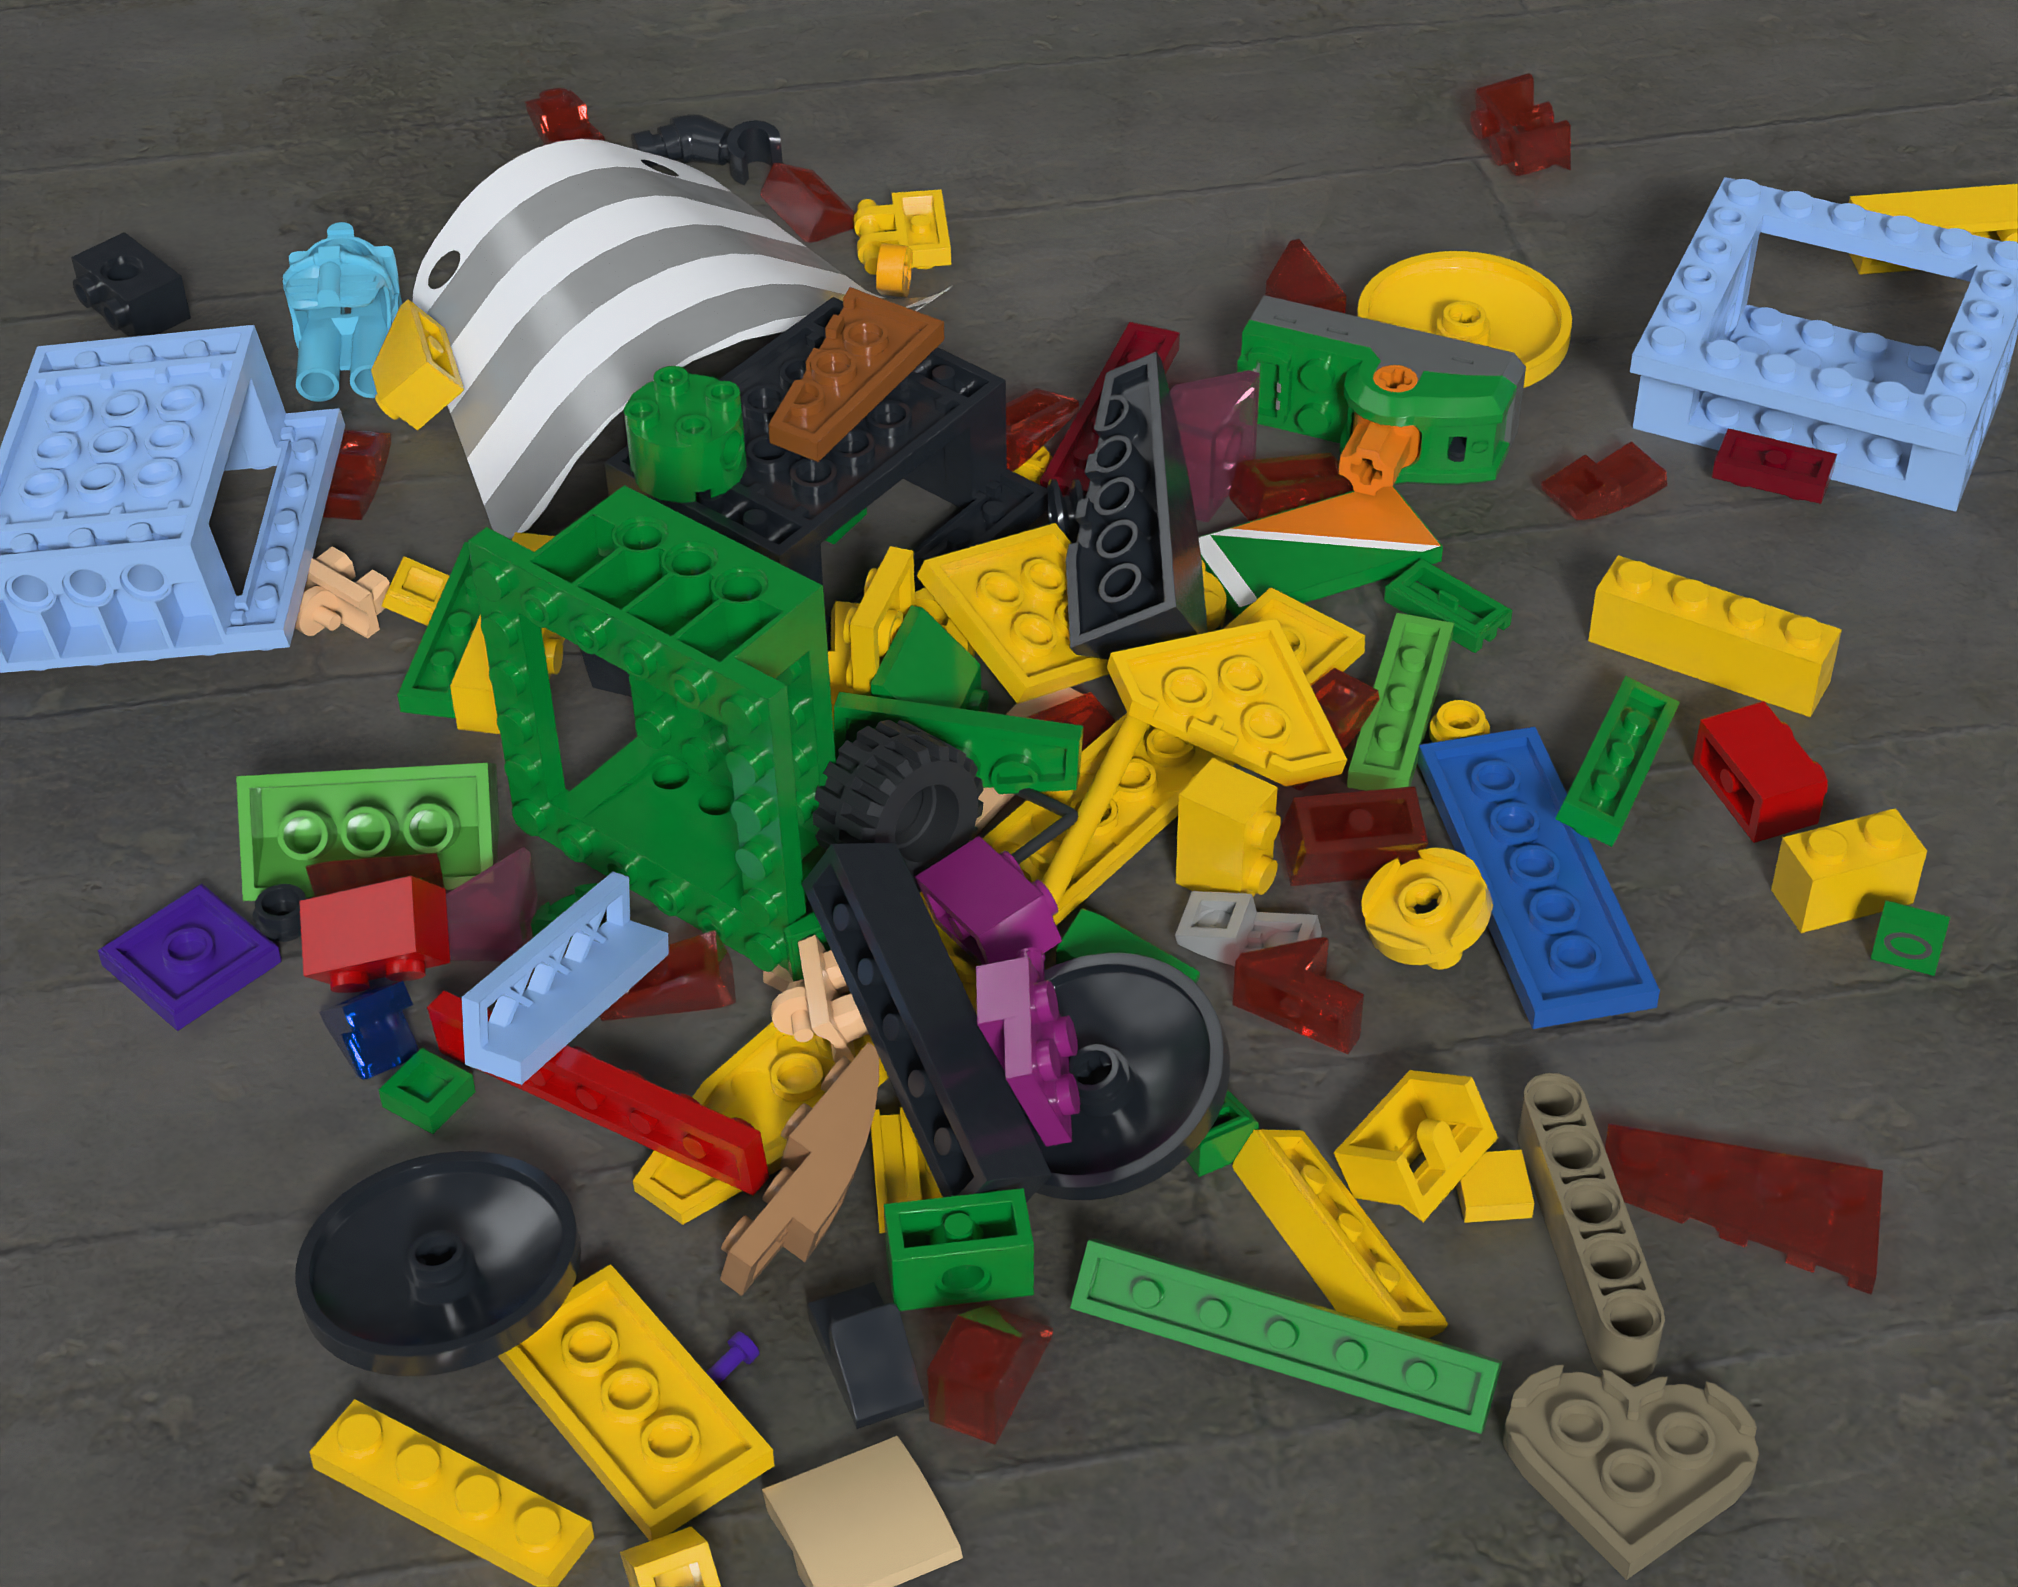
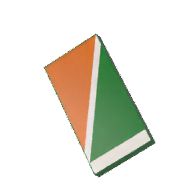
M1394 486L1380 488L1376 496L1356 491L1348 492L1199 537L1201 559L1206 565L1205 571L1214 575L1223 586L1226 593V607L1234 618L1240 615L1269 588H1273L1304 604L1402 574L1420 559L1430 564L1442 562L1443 553L1442 544Z

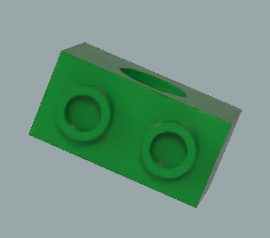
M1024 1188L884 1204L886 1256L893 1303L897 1305L899 1311L1034 1295V1242Z

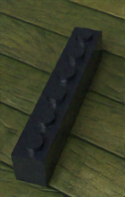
M831 844L802 882V886L942 1197L1024 1188L1027 1203L1052 1175L1019 1106L1016 1096L1006 1080V1076L995 1053L977 1024V1014L897 844Z

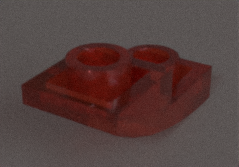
M565 88L548 89L541 92L539 98L525 101L527 112L544 145L575 139L605 141L604 136L589 122L586 103L572 90L568 91Z

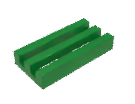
M1420 559L1385 586L1384 602L1407 615L1454 623L1452 641L1473 653H1477L1482 649L1483 639L1490 642L1497 636L1498 628L1504 631L1511 625L1512 609L1423 559Z

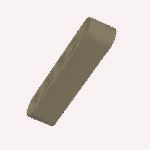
M1545 1073L1535 1076L1527 1083L1523 1093L1517 1133L1518 1145L1522 1149L1525 1165L1592 1361L1601 1374L1602 1369L1613 1372L1629 1384L1643 1381L1653 1373L1665 1324L1664 1309L1584 1091L1576 1081L1562 1074Z

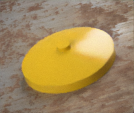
M1469 251L1427 253L1390 265L1374 276L1365 286L1361 293L1357 310V317L1514 352L1526 366L1523 388L1541 381L1560 365L1567 354L1572 329V314L1568 301L1558 287L1548 278L1519 262L1492 254Z

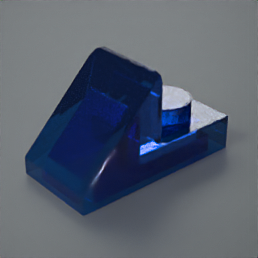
M404 981L377 986L319 1012L324 1025L356 1075L362 1080L372 1078L407 1062L419 1051L402 1011L413 1006Z

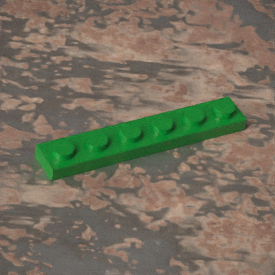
M1090 1239L1087 1242L1070 1309L1479 1434L1485 1430L1503 1362L1502 1360L1098 1239Z

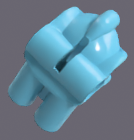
M339 222L328 227L327 239L315 243L307 251L292 252L289 255L290 267L283 274V289L292 317L294 338L298 348L296 389L301 396L315 402L330 400L338 393L340 371L350 370V385L357 394L366 398H375L377 391L371 369L402 305L398 269L393 249L389 246H373L359 237H354L353 226L346 222ZM345 307H351V313H345Z

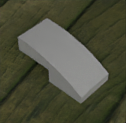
M1192 891L1175 937L1178 945L1225 964L1261 973L1307 978L1322 931L1318 915L1257 912L1252 894Z

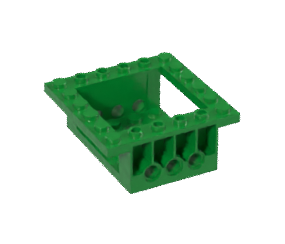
M625 485L535 552L488 527L484 528L469 539L468 543L473 567L472 578L476 586L481 615V630L485 639L490 669L489 678L493 687L497 711V726L500 730L505 759L504 769L508 777L513 807L512 816L515 823L526 834L540 837L562 850L568 858L575 862H583L605 876L612 872L628 876L629 889L654 903L664 914L676 916L699 929L712 942L717 944L723 943L749 958L759 969L771 972L780 965L789 971L783 929L806 916L805 904L809 900L803 889L802 882L826 852V849L819 846L815 836L820 828L813 825V812L819 807V802L814 799L817 787L824 786L828 776L823 774L828 763H836L823 585ZM541 628H547L573 642L584 652L595 654L629 674L637 737L571 791L565 788Z

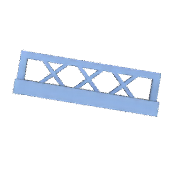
M616 872L610 873L462 996L465 1065L522 1085L669 955L667 932L630 920L628 876ZM606 911L607 921L599 927ZM572 937L571 942H570V944H569V947H568V949H567V951H566V954H565L564 958H562L563 955H564V952H565V950H566V948H567V945H568V943H569V940H570V938ZM535 968L534 973H533V975H532V978H531V980H530V982H529V985H528L527 989L525 990V987H526V985H527V983H528V980H529V978H530V975H531V973H532V970ZM497 1000L488 1021L487 1008Z

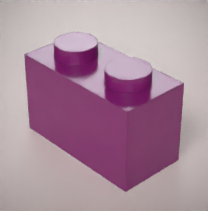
M980 836L915 876L934 922L979 966L1016 959L1017 952L1024 948H1038L1045 953L1062 942L1052 917L1058 913V906L1048 888L1038 879L1032 883L1028 881L1021 867L1008 851L1004 850L999 854Z

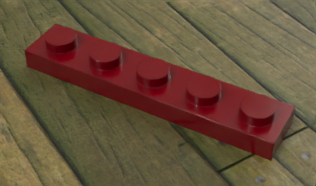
M1129 322L1040 479L1041 486L1047 488L1049 480L1056 479L1062 494L1066 495L1071 480L1079 478L1084 492L1087 494L1090 479L1085 474L1088 455L1094 454L1098 445L1099 435L1094 430L1106 373L1157 352L1162 359L1166 375L1179 351L1180 332Z

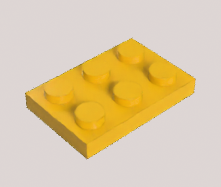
M890 546L878 569L872 568L868 573L864 597L859 607H851L848 611L843 631L845 643L851 644V658L847 668L846 685L848 688L853 689L854 694L871 696V682L910 606H915L914 558L912 550Z

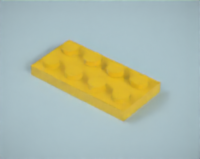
M611 1264L573 1286L562 1306L548 1322L528 1339L498 1356L649 1541L670 1534L775 1466L771 1446Z

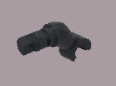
M688 114L670 118V124L658 127L656 134H651L650 130L631 134L633 149L675 161L680 160L683 164L700 162L723 166L729 161L731 176L742 185H745L749 180L748 164L751 162H764L770 165L772 169L783 168L780 133L774 125L764 121H746L732 129L701 114ZM641 160L648 167L658 165V163L649 160Z

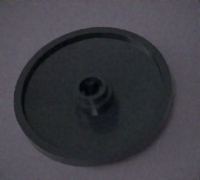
M1102 953L1087 955L1057 964L1044 971L1045 981L1050 980L1053 984L1058 1002V1011L1061 1016L1069 1015L1075 1027L1078 1050L1077 1055L1069 1056V1073L1073 1074L1078 1086L1080 1112L1071 1115L1072 1142L1045 1146L1017 1099L1052 1174L1036 1193L1065 1200H1096L1122 1195L1148 1185L1173 1170L1198 1147L1208 1134L1219 1115L1228 1090L1230 1077L1228 1041L1222 1024L1204 992L1192 979L1167 963L1137 954Z
M480 1151L443 1152L406 1160L385 1168L360 1181L330 1204L313 1224L302 1243L295 1268V1284L299 1302L309 1329L320 1344L337 1358L355 1367L379 1374L393 1376L437 1375L458 1371L491 1360L519 1345L548 1322L564 1303L577 1278L581 1260V1241L573 1208L567 1195L549 1175L537 1167L522 1160L496 1153Z

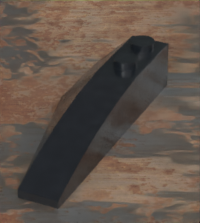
M1154 352L1111 370L1105 376L1094 430L1099 435L1098 445L1094 454L1088 455L1085 474L1090 479L1086 499L1078 500L1075 519L1080 524L1077 542L1069 544L1066 556L1070 648L1076 655L1109 660L1110 653L1208 633L1202 559L1188 470L1162 359L1157 352Z

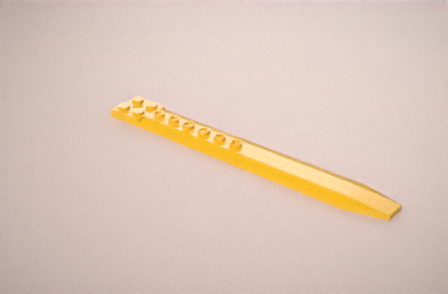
M1269 588L1224 628L1227 629L1277 618L1315 696L1320 694L1365 653L1364 634L1273 588ZM1127 713L1082 751L1080 777L1076 790L1040 793L1078 811ZM1148 725L1058 904V913L1052 916L1056 926L1178 816L1179 794L1211 758H1215L1230 766H1233L1235 763L1152 725ZM1026 800L982 839L999 854L1004 850L1012 854L1062 818V816ZM1068 829L1019 864L1028 881L1031 883L1037 879L1042 881ZM920 892L947 953L960 957L976 970V966L979 965L934 922L923 893ZM772 1021L703 1081L693 1095V1098L702 1106L729 1118H741L750 1123L756 1130H759L761 1132L768 1172L771 1175L781 1169L779 1165L787 1144V1140L781 1137V1133L788 1120L803 1103L813 1108L825 1094L820 1089L821 1085L836 1064L833 1060L831 1042L816 1036L815 1033L813 1038L807 1042L796 1041L794 1036L780 1032L774 1027ZM864 1037L853 1040L856 1056L867 1044ZM880 1057L878 1087L889 1078ZM655 1150L633 1179L634 1191L682 1225L742 1191Z

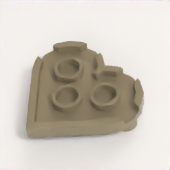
M1554 1365L1530 1375L1513 1394L1503 1434V1446L1522 1476L1626 1580L1732 1506L1751 1486L1759 1457L1758 1446L1755 1440L1757 1430L1755 1420L1739 1399L1714 1383L1706 1381L1705 1389L1703 1390L1687 1384L1666 1385L1667 1377H1658L1633 1387L1608 1370L1602 1369L1600 1378L1584 1372L1563 1373L1564 1365Z

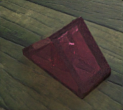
M520 848L446 894L450 961L504 962L530 941L532 932L531 921L535 915L538 894L532 856L526 848Z

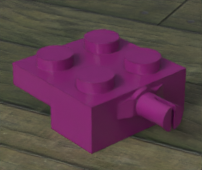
M1031 947L1018 951L1016 959L976 966L977 1024L1004 1068L1007 1082L1045 1146L1072 1142L1071 1115L1080 1112L1078 1086L1073 1074L1069 1073V1056L1077 1055L1078 1045L1071 1017L1069 1015L1061 1016L1058 1011V1002L1053 984L1050 980L1045 981V954H1043L1042 950Z

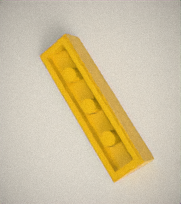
M1254 1129L1236 1156L1232 1165L1233 1169L1334 1309L1341 1313L1425 1338H1430L1443 1332L1448 1326L1445 1317L1303 1130Z

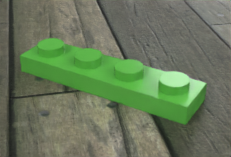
M1396 613L1348 770V788L1401 798L1408 797L1417 766L1419 745L1423 744L1452 643L1454 623Z

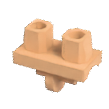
M333 546L317 558L311 559L295 629L307 636H314L325 627L334 631L341 623L368 639L380 630L377 615L385 609L382 607V603L390 586L389 580L372 569L356 582L351 581L356 577L353 562L342 551Z
M814 935L798 942L804 983L801 981L789 983L787 990L774 999L771 1006L772 1021L774 1027L782 1033L794 1036L796 1041L807 1042L813 1038L814 1033L816 1036L829 1040L835 1063L843 1056L853 1061L856 1057L853 1040L869 1033L851 993L845 995L849 988L832 951L827 952L818 937Z

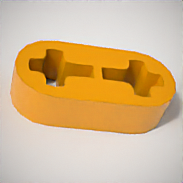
M881 243L876 273V289L881 295L908 297L913 264V253L909 246Z

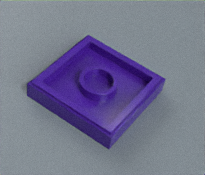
M203 884L198 885L98 950L102 966L177 1031L282 962L277 945Z

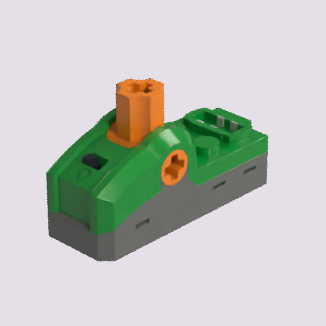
M1264 295L1242 332L1241 355L1237 361L1236 404L1239 405L1238 419L1340 443L1339 474L1350 480L1353 490L1356 492L1376 496L1380 488L1393 487V485L1481 484L1496 480L1518 433L1526 366L1514 352Z

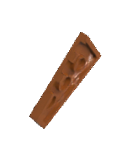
M849 287L843 297L841 313L839 315L833 314L825 328L826 338L819 349L813 348L806 360L805 374L801 380H794L768 425L770 443L819 462L945 340L944 321Z

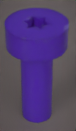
M737 1331L727 1341L730 1349L706 1372L717 1386L742 1361L746 1364H751L760 1355L759 1349L754 1342L740 1331Z

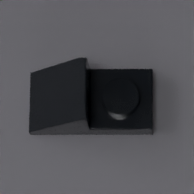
M874 1282L808 1303L810 1324L856 1429L924 1407V1397L900 1311L895 1303H883Z

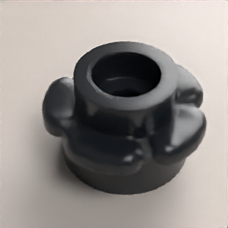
M277 884L262 891L255 901V909L252 914L253 920L256 922L255 928L269 940L288 942L300 937V901L306 900L303 890L291 884Z

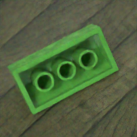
M494 763L236 776L243 901H255L262 891L277 884L295 885L303 890L306 898L408 876L419 878L443 887L446 890L496 887L499 807L497 770Z

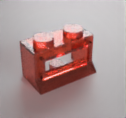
M1530 73L1475 89L1476 110L1471 112V125L1474 134L1479 140L1484 138L1489 140L1492 156L1498 166L1507 164L1515 176L1526 175L1552 167L1555 164L1571 171V125L1567 120L1554 123V111L1549 101L1534 105V78ZM1513 126H1515L1521 134H1517V132L1513 129Z

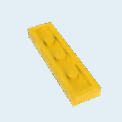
M356 1399L352 1401L309 1451L315 1470L536 1587H557L594 1540L591 1521Z

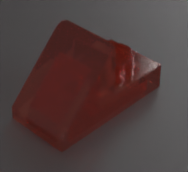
M1326 937L1244 952L1235 961L1233 1006L1345 1054L1350 1053L1360 1038L1364 994L1347 987L1341 982L1325 978L1329 939Z

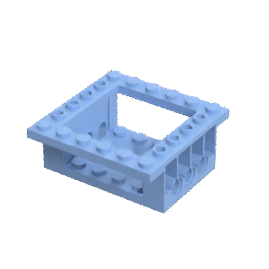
M1724 177L1632 354L1630 372L1641 375L1633 429L1719 451L1729 428L1836 453L1837 458L1831 480L1956 512L2004 390L2018 335V242H2002L1972 235L1968 231L1959 228L1946 229L1920 223L1908 216H1890L1865 210L1856 204H1839L1813 198L1800 191L1787 192L1762 186L1749 179L1736 180ZM1760 232L1969 281V287L1942 352L1929 346H1915L1886 339L1876 333L1857 332L1833 326L1822 320H1808L1780 313L1773 308H1759L1747 305Z
M255 325L37 346L0 447V673L29 670L42 671L52 668L86 665L98 666L108 663L142 660L155 661L164 658L198 655L211 656L220 653L254 650L267 651L290 647L345 423L340 408L295 413L285 412ZM277 466L242 595L236 596L209 527L223 472L250 468L261 470Z

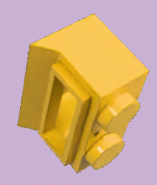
M1409 1070L1333 1153L1355 1199L1400 1205L1424 1223L1498 1139V1136L1473 1077ZM1423 1151L1426 1160L1413 1173L1409 1165Z

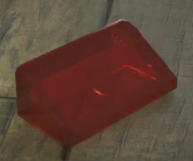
M782 163L773 164L761 190V197L805 242H817L854 229L853 219L855 212L813 170Z

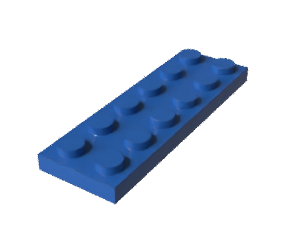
M1536 727L1419 745L1417 763L1454 849L1474 861L1490 891L1493 908L1488 927L1532 1029L1657 1008L1660 989L1589 839L1578 834L1572 827L1555 819L1567 793Z

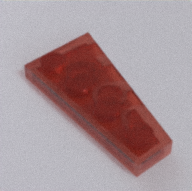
M1608 1124L1604 1148L1625 1203L1681 1224L1685 1223L1689 1218L1713 1226L1720 1232L1719 1238L1742 1247H1746L1748 1240L1786 1253L1785 1263L1814 1273L1818 1265L1849 1277L1847 1286L1872 1295L1877 1275L1883 1170Z

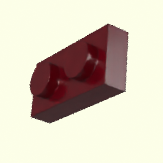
M1728 428L1714 461L1712 478L1731 482L1741 487H1752L1785 495L1795 500H1806L1822 504L1834 472L1837 454Z

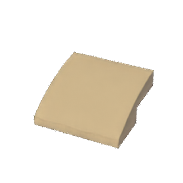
M898 1436L762 1489L767 1512L793 1551L798 1575L806 1587H894L963 1558L960 1544L938 1500Z

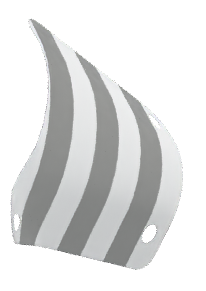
M575 139L544 145L516 157L497 169L468 195L435 238L422 260L413 289V303L446 330L464 391L447 406L492 529L512 539L515 532L523 533L533 525L545 511L578 458L609 422L624 410L631 395L646 383L654 381L653 376L657 370L666 366L684 367L692 361L743 340L785 332L832 297L843 301V297L849 287L906 308L924 304L915 310L918 311L952 286L930 297L892 299L875 295L863 289L705 173L672 159L606 141ZM641 160H649L663 165L676 172L679 176H670L656 171L643 164ZM458 251L460 253V262L454 275L440 288L431 289L428 285V279L435 264L448 252Z

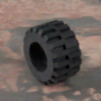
M891 720L880 721L875 729L867 726L858 731L856 740L853 743L847 740L838 749L840 755L836 763H828L823 772L828 778L824 786L817 787L814 799L819 802V807L813 812V825L820 828L815 836L819 846L826 849V851L831 844L896 843L918 891L922 892L915 876L967 844L969 840L974 839L978 830L975 823L983 811L984 802L978 800V797L984 791L982 779L976 776L977 766L973 760L966 757V753L908 722L899 720L896 724Z

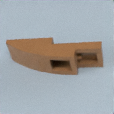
M869 1042L853 1061L843 1056L833 1066L820 1088L825 1094L813 1108L803 1103L788 1120L781 1133V1137L787 1140L779 1165L782 1170L774 1178L762 1198L767 1203V1206L754 1221L746 1215L743 1216L723 1242L721 1250L727 1253V1258L720 1281L741 1296H743L782 1247L786 1248L803 1262H806L827 1233L840 1210L863 1154L875 1113L879 1085V1055L875 1046Z

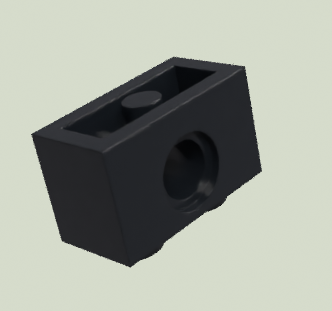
M123 232L71 257L76 279L73 280V289L77 298L86 308L92 307L101 314L113 330H121L128 337L156 335L191 319L182 276L127 233Z

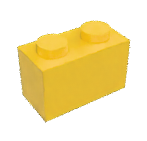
M1211 758L1179 794L1176 884L1191 891L1252 894L1253 897L1256 894L1263 895L1273 883L1278 868L1277 861L1273 859L1274 840L1281 824L1280 816L1276 815L1278 787L1215 758Z
M1896 808L1782 837L1771 891L1799 932L1805 933L1880 913L1883 911L1886 900L1903 905L1913 904L1927 850Z

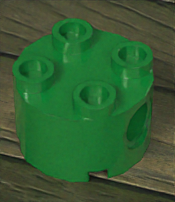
M666 366L657 370L653 376L654 381L646 383L634 392L624 407L631 473L633 471L635 476V483L643 492L659 500L677 503L696 502L695 492H704L709 489L711 491V498L726 493L740 482L747 468L739 387L730 381H720L709 376L688 374V371L680 366Z

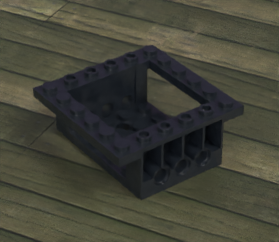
M835 297L826 301L719 379L720 381L733 382L740 389L747 465L740 482L726 493L711 498L710 489L704 492H695L696 502L687 503L659 500L643 492L635 483L633 471L631 473L628 446L605 462L609 496L625 485L823 585L821 543L902 479L963 509L912 550L915 592L925 587L917 577L924 560L1018 534L1047 511V488L1007 469L1006 380L938 347L819 462L770 443L768 425L794 380H801L805 374L806 360L813 348L819 349L826 338L825 328L833 314L839 315L843 309V301ZM864 590L849 602L860 604L864 597ZM825 615L828 651H831V616Z

